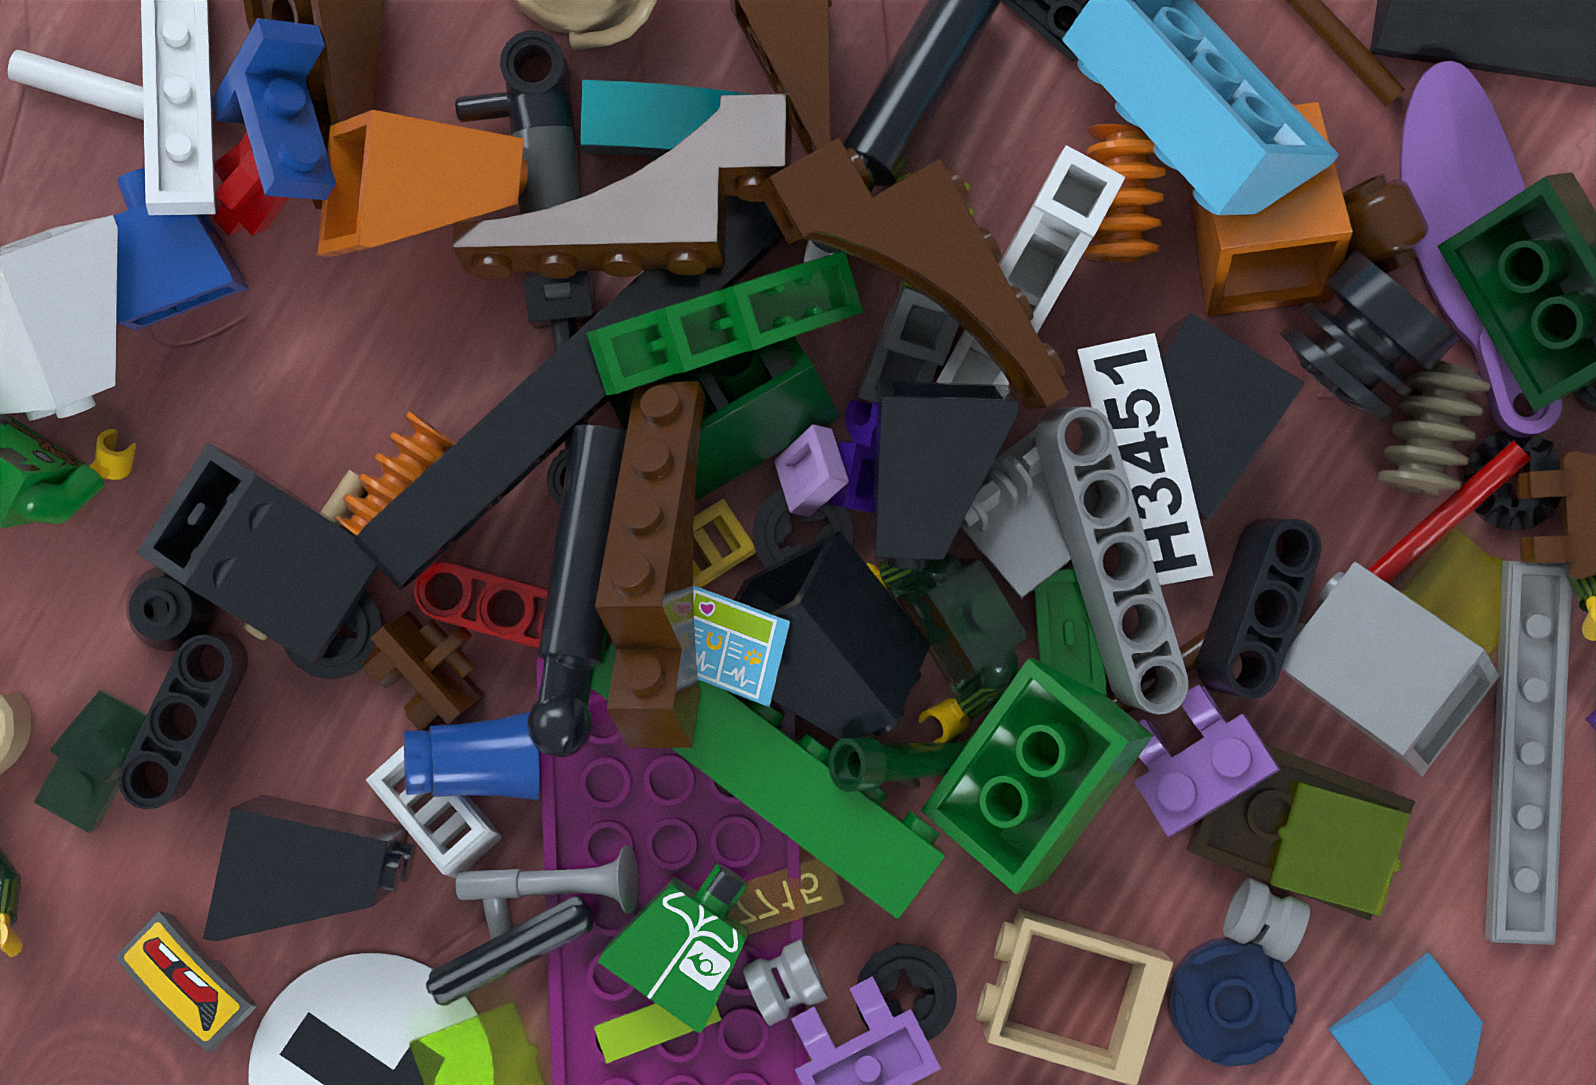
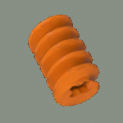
M1097 124L1090 126L1088 133L1092 138L1100 141V143L1088 147L1086 156L1125 176V179L1097 232L1090 241L1095 244L1087 246L1081 259L1104 263L1140 261V257L1157 253L1160 249V245L1143 239L1142 232L1162 226L1161 219L1144 213L1145 206L1164 201V194L1148 188L1147 180L1166 176L1167 169L1149 162V155L1155 154L1153 150L1155 144L1140 127L1121 124Z
M407 411L404 417L415 432L413 436L410 437L396 432H392L389 435L390 440L399 452L398 456L392 457L377 452L373 458L383 471V476L378 478L361 473L358 479L368 492V496L364 499L346 493L342 499L353 513V516L350 519L337 515L334 517L351 532L358 535L377 514L449 450L455 442L418 415Z

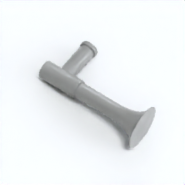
M627 845L621 849L619 857L615 861L600 867L523 871L522 869L460 871L456 877V894L460 900L482 899L491 940L513 929L507 898H523L527 895L601 894L614 898L620 903L625 913L631 914L635 909L639 890L637 860L631 846Z

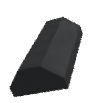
M1377 0L1370 52L1374 55L1434 64L1453 61L1462 64L1468 69L1596 88V0Z

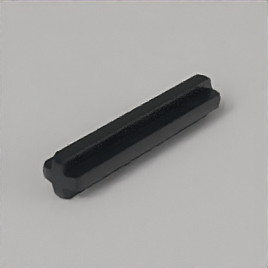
M574 896L432 970L429 974V980L426 982V989L438 1005L447 1006L591 932L593 922L596 919L594 911L583 897Z

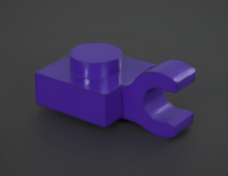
M850 400L847 405L845 426L852 437V443L838 441V449L849 482L827 501L829 505L872 514L877 402H873V405Z

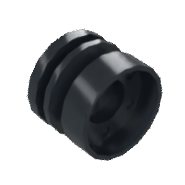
M1354 249L1326 280L1330 290L1343 304L1339 311L1333 315L1322 307L1308 301L1301 309L1319 324L1322 330L1312 339L1290 321L1280 332V335L1289 343L1300 361V365L1346 405L1371 413L1383 422L1394 410L1373 391L1374 387L1383 379L1404 397L1412 391L1407 381L1394 367L1395 364L1404 356L1420 367L1431 370L1460 338L1405 289Z

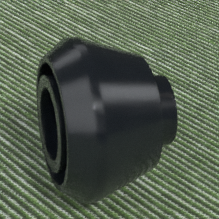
M155 567L142 574L131 587L126 603V613L132 631L143 643L161 651H178L182 644L190 638L205 635L212 622L214 603L187 588L160 568Z

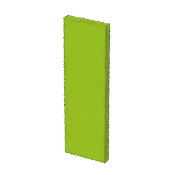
M656 1003L594 1026L606 1063L695 1031ZM716 1005L706 1026L721 1021Z

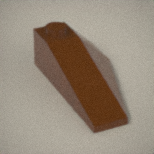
M243 0L250 31L257 18L319 26L325 47L305 81L327 152L331 125L373 110L383 0ZM312 199L315 209H322L323 200Z

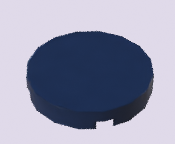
M1228 937L1210 939L1191 949L1174 969L1167 991L1169 1018L1183 1043L1202 1058L1226 1067L1252 1065L1275 1053L1283 1043V1037L1288 1032L1290 1023L1293 1025L1297 1012L1295 985L1284 964L1265 955L1262 946L1250 941L1241 944Z

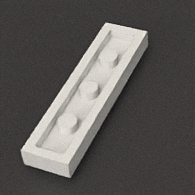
M141 0L145 193L148 215L216 214L209 0Z

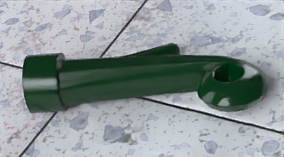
M976 731L972 733L967 741L944 743L878 742L871 737L843 738L834 744L830 752V776L834 784L846 792L874 790L884 782L899 783L913 790L919 789L921 785L919 778L946 775Z

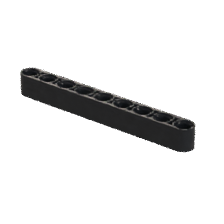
M726 196L725 268H707L705 273L694 276L678 275L668 269L644 270L377 514L356 536L354 543L399 590L412 583L571 436L573 426L583 425L616 395H606L586 332L736 284L785 238L765 201L750 202L742 200L737 196Z

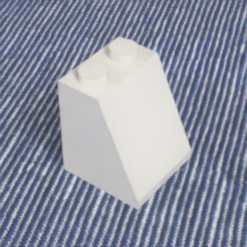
M113 215L51 228L0 247V415L25 412L29 421L56 413L58 418L68 417L94 407L96 403L92 395L115 386L118 227Z

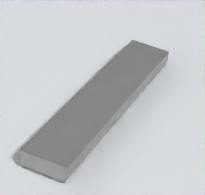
M1502 560L1497 672L1500 677L1497 679L1485 924V938L1490 942L1555 945L1572 578L1566 573L1565 563H1521V561Z

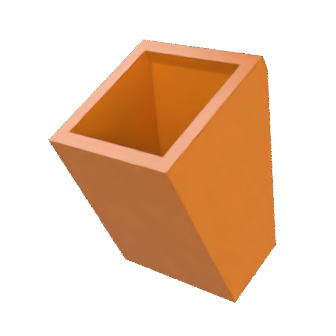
M1319 102L1292 104L1329 143ZM1334 162L1257 214L1216 215L1211 213L1196 201L1193 196L1194 187L1188 182L1206 316L1306 304L1308 301L1314 303L1332 300L1333 292L1327 285L1326 280L1344 261L1352 236V228Z
M370 110L331 125L327 155L336 186L328 198L322 201L317 255L332 257L373 248L518 204V197L523 193L528 179V163L526 158L522 157L524 138L377 110Z

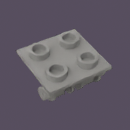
M1036 428L994 460L960 526V529L1021 599L1071 561L1036 447ZM1088 486L1084 494V506L1088 513L1093 514L1100 506L1101 498Z

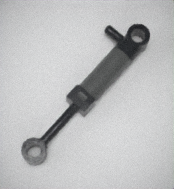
M531 30L518 33L506 43L501 52L500 68L505 79L506 92L458 97L455 101L457 119L460 122L509 117L511 136L524 138L522 157L526 158L528 163V179L523 193L518 197L521 215L545 210L581 198L582 192L569 86L570 70L561 47L551 36L541 31ZM543 56L552 61L551 70L542 81L530 83L520 79V69L529 58ZM576 271L574 276L561 279L545 277L538 272H526L527 277H524L528 322L535 329L552 327L554 352L578 332L577 324H585L597 314L594 278L590 271ZM571 436L565 441V449L559 451L560 454L553 459L547 472V486L550 495L558 505H561Z

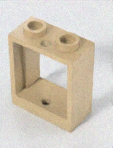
M1018 908L1014 923L1005 921L999 932L994 959L1001 960L1002 964L996 984H985L978 1003L976 1020L984 1022L982 1030L987 1042L1128 1085H1137L1174 962L1163 951ZM1033 934L1133 964L1108 1050L1007 1020Z

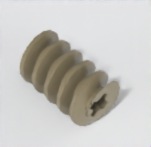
M1441 360L1431 370L1425 369L1426 371L1411 372L1407 375L1406 381L1410 388L1420 396L1403 397L1399 400L1398 408L1413 420L1397 421L1391 427L1392 435L1406 445L1389 446L1385 448L1383 454L1386 460L1399 469L1381 471L1376 477L1377 481L1385 485L1432 498H1440V490L1461 489L1462 482L1448 474L1446 469L1447 466L1467 465L1469 458L1453 447L1454 442L1475 440L1477 434L1460 422L1463 416L1483 415L1484 409L1468 399L1469 392L1490 391L1491 388L1489 382L1476 375L1472 370Z

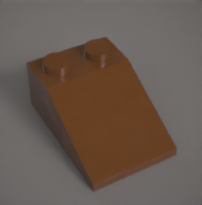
M730 0L731 10L774 93L787 95L792 128L806 155L830 143L828 8L832 6V1Z

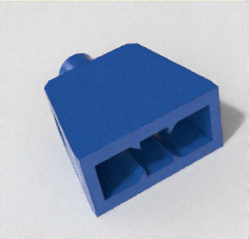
M145 168L130 171L117 179L127 207V211L113 215L118 227L116 320L119 325L137 331L248 289L243 275L207 214L148 215L145 193Z

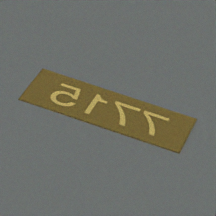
M814 859L800 864L801 879L789 878L788 868L746 881L749 886L729 915L748 928L747 935L843 905L845 902L835 872L820 860Z

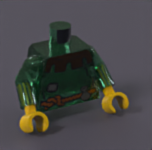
M947 551L943 560L927 559V567L921 569L890 567L887 565V559L880 562L879 568L873 564L866 563L886 589L892 590L904 612L931 644L928 650L952 691L956 693V699L947 698L923 711L918 720L921 724L932 717H936L943 726V735L933 743L948 742L966 731L969 725V717L972 719L977 718L995 705L1019 672L1018 656L1015 652L1027 640L1026 632L988 569L978 558H957Z

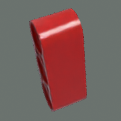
M453 562L432 564L417 578L414 596L418 607L424 614L436 620L539 648L548 588ZM447 572L455 575L461 581L463 587V596L460 602L452 609L440 606L433 595V585L436 579ZM505 590H512L518 593L524 601L525 614L522 620L515 626H506L501 623L494 613V602L497 596Z

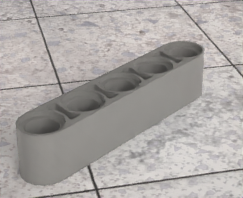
M1088 406L1053 408L1045 413L1037 423L1035 431L1036 447L1110 687L1115 697L1125 705L1158 715L1171 713L1180 707L1186 698L1189 688L1188 676L1113 428L1108 418L1098 409ZM1075 420L1082 429L1083 438L1080 447L1072 453L1065 443L1064 434L1068 424ZM1094 482L1101 491V502L1098 509L1093 514H1090L1084 506V494L1087 487ZM1114 544L1119 551L1120 561L1115 572L1108 576L1103 568V557L1108 547ZM1134 606L1138 612V624L1133 633L1126 637L1122 630L1123 615L1128 608ZM1153 667L1157 677L1156 685L1152 692L1144 697L1141 692L1142 676L1148 669Z

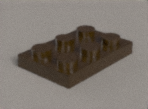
M1265 744L1281 770L1198 820L1186 849L1193 854L1370 921L1415 801Z

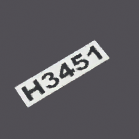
M1155 333L1077 349L1091 406L1102 412L1108 418L1113 428L1160 585L1213 576Z

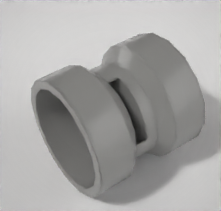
M1246 878L1230 903L1224 920L1223 934L1241 944L1250 941L1262 946L1265 955L1281 962H1286L1297 950L1303 938L1310 917V906L1292 896L1282 899L1270 893L1268 885L1252 878Z
M802 939L784 946L781 956L770 961L759 958L742 967L757 1007L769 1026L786 1019L790 1009L800 1004L811 1007L828 999V993L820 973ZM775 969H778L782 981L791 998H787L784 988L778 978L777 973L775 972Z

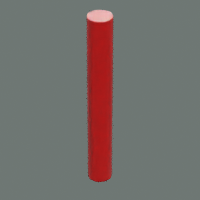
M1513 440L1464 483L1461 489L1455 491L1367 570L1387 584H1390L1526 465L1531 458Z

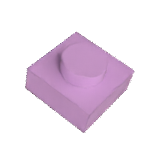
M812 424L774 460L785 499L792 514L810 517L849 482L833 431L829 428Z

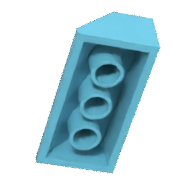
M1089 0L1062 39L1078 57L1077 66L1081 72L1089 79L1104 86L1116 100L1115 109L1125 120L1140 127L1155 144L1153 150L1156 156L1169 167L1179 170L1194 187L1193 196L1196 201L1211 213L1216 215L1257 214L1332 165L1339 156L1334 148L1194 0Z

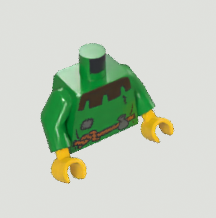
M1 414L0 528L35 522L53 525L66 522L105 487L104 478L119 480L128 477L133 468L136 444L132 443L124 451H114L117 445L118 430L107 429L98 436L94 462L88 466L10 415Z

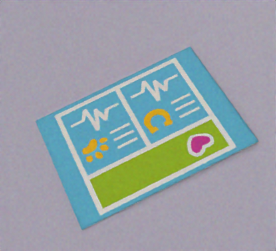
M693 585L698 680L770 707L790 621Z

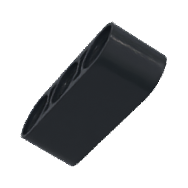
M1260 518L1253 520L1243 530L1198 654V677L1203 685L1211 691L1256 699L1270 692L1277 682L1321 555L1322 545L1320 536L1314 526L1307 521L1286 518ZM1281 535L1284 548L1279 559L1275 548L1276 542ZM1260 595L1262 597L1263 609L1257 619L1254 607L1255 601ZM1240 655L1242 669L1235 680L1233 665L1237 656Z
M214 633L194 636L185 641L177 651L121 767L119 775L120 791L126 801L134 807L147 810L164 806L183 797L192 786L247 670V651L242 642L233 635ZM208 645L215 646L224 657V669L217 679H212L205 675L200 666L201 653ZM179 703L188 705L196 715L197 724L190 737L179 733L173 725V712ZM151 761L161 764L168 773L169 782L163 794L153 791L146 782L145 771Z

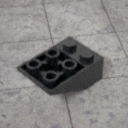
M207 443L137 550L139 555L187 588L315 665L318 664L379 570L373 561L354 543L357 535L246 461L210 443Z

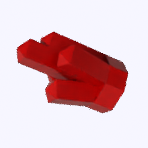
M246 132L238 145L214 162V169L223 184L215 192L222 206L213 219L228 236L243 229H246L254 236L268 229L289 198L265 196L248 133Z

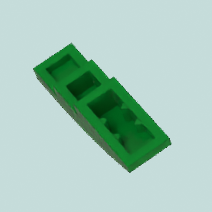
M842 252L839 254H829L586 332L606 395L608 396L673 374L687 372L742 352L759 349L863 313V309L846 253Z

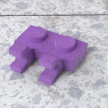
M1200 684L1187 691L1186 698L1181 705L1204 738L1173 756L1153 721L1148 722L1147 719H1143L1138 722L1154 736L1139 755V758L1147 766L1149 772L1135 780L1134 783L1168 837L1174 836L1281 770L1245 714H1241L1227 722L1206 687L1202 688Z
M873 976L849 988L870 1030L835 1048L816 1007H812L791 1018L812 1060L795 1069L802 1085H911L941 1069L912 1010L910 1009L893 1018Z

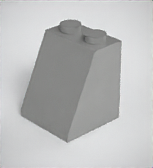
M1354 561L1345 574L1338 572L1326 583L1318 599L1321 606L1307 624L1303 622L1297 624L1281 670L1289 678L1423 777L1500 675L1485 649Z

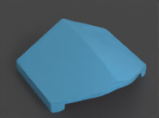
M1427 952L1329 1027L1328 1030L1370 1085H1465L1473 1075L1483 1021L1433 956Z

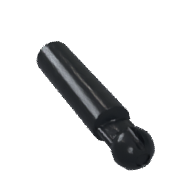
M928 0L843 144L845 149H854L864 162L870 177V182L866 185L870 194L875 186L889 187L897 182L999 6L1000 0ZM812 241L822 251L837 254L843 252Z
M576 425L572 428L537 654L544 659L539 698L532 706L527 720L528 735L535 748L543 754L550 756L569 757L578 753L588 744L593 730L592 714L588 708L594 667L603 664L608 632L595 608L627 434V431L613 427Z

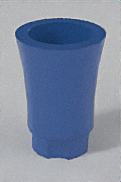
M530 711L493 720L429 726V732L424 730L404 731L406 795L425 794L432 791L433 797L471 795L505 796L538 800L539 750L535 748L528 735L527 720Z

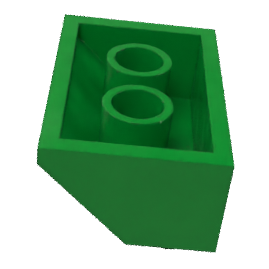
M1029 658L920 811L1015 894H1019L1046 883L1154 735L1104 694L1034 658Z

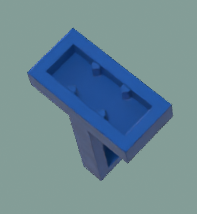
M257 18L212 99L217 121L245 124L265 196L326 200L336 186L305 81L325 47L320 28L317 25Z

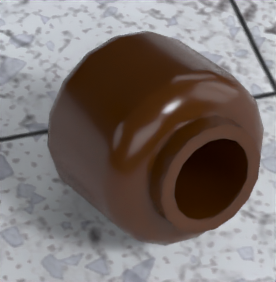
M1382 173L1343 192L1352 228V236L1347 248L1348 256L1355 249L1373 264H1378L1385 274L1403 267L1418 257L1414 246L1426 237L1429 228L1410 187L1405 181H1388L1385 174Z

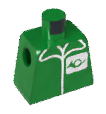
M719 863L715 865L698 891L674 877L607 944L598 963L700 1034L709 1020L747 938L748 928L729 913L749 885L736 873Z

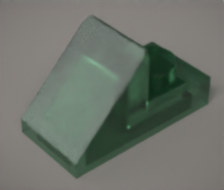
M104 689L99 690L52 745L50 752L58 756V759L36 796L34 803L88 833L96 831L120 789L119 775L121 767L147 714Z

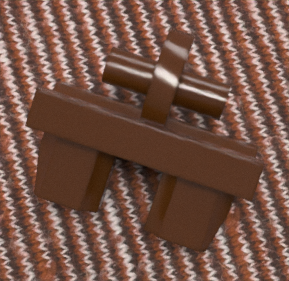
M408 611L393 623L384 625L370 638L376 646L363 663V669L378 685H382L385 688L395 683L401 676H404L419 693L403 708L405 716L418 730L429 731V726H436L444 721L449 725L485 696L467 676L475 666L460 650L472 638L471 633L466 628L461 627L448 637L434 620H431L423 627L412 613Z

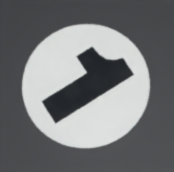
M360 953L335 958L317 965L294 980L279 994L263 1017L254 1038L249 1061V1085H494V1062L484 1025L466 996L447 1006H440L435 1002L433 996L428 993L426 982L429 980V974L433 969L412 959L397 955Z

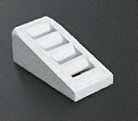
M404 746L366 779L377 795L444 875L456 878L460 871H467L502 838L501 833L468 795L433 797L415 813L411 806L424 794L406 795L405 789L399 795L393 788L405 777ZM452 805L457 812L433 833L428 826ZM469 825L472 830L448 850L446 845Z

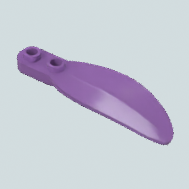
M1453 61L1439 62L1424 72L1418 81L1406 110L1402 130L1400 180L1405 181L1410 187L1429 228L1426 237L1414 246L1418 255L1416 262L1437 306L1453 329L1472 348L1481 378L1491 384L1490 391H1485L1496 424L1501 430L1511 436L1518 438L1534 437L1548 430L1557 422L1562 411V399L1536 412L1532 409L1529 417L1520 416L1515 411L1514 399L1516 397H1526L1437 247L1526 188L1490 99L1479 82L1462 64Z

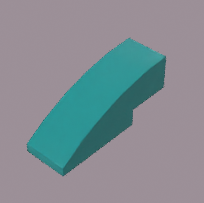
M582 80L580 145L585 154L647 155L650 157V160H656L672 150L704 124L720 108L721 96L755 94L669 84Z

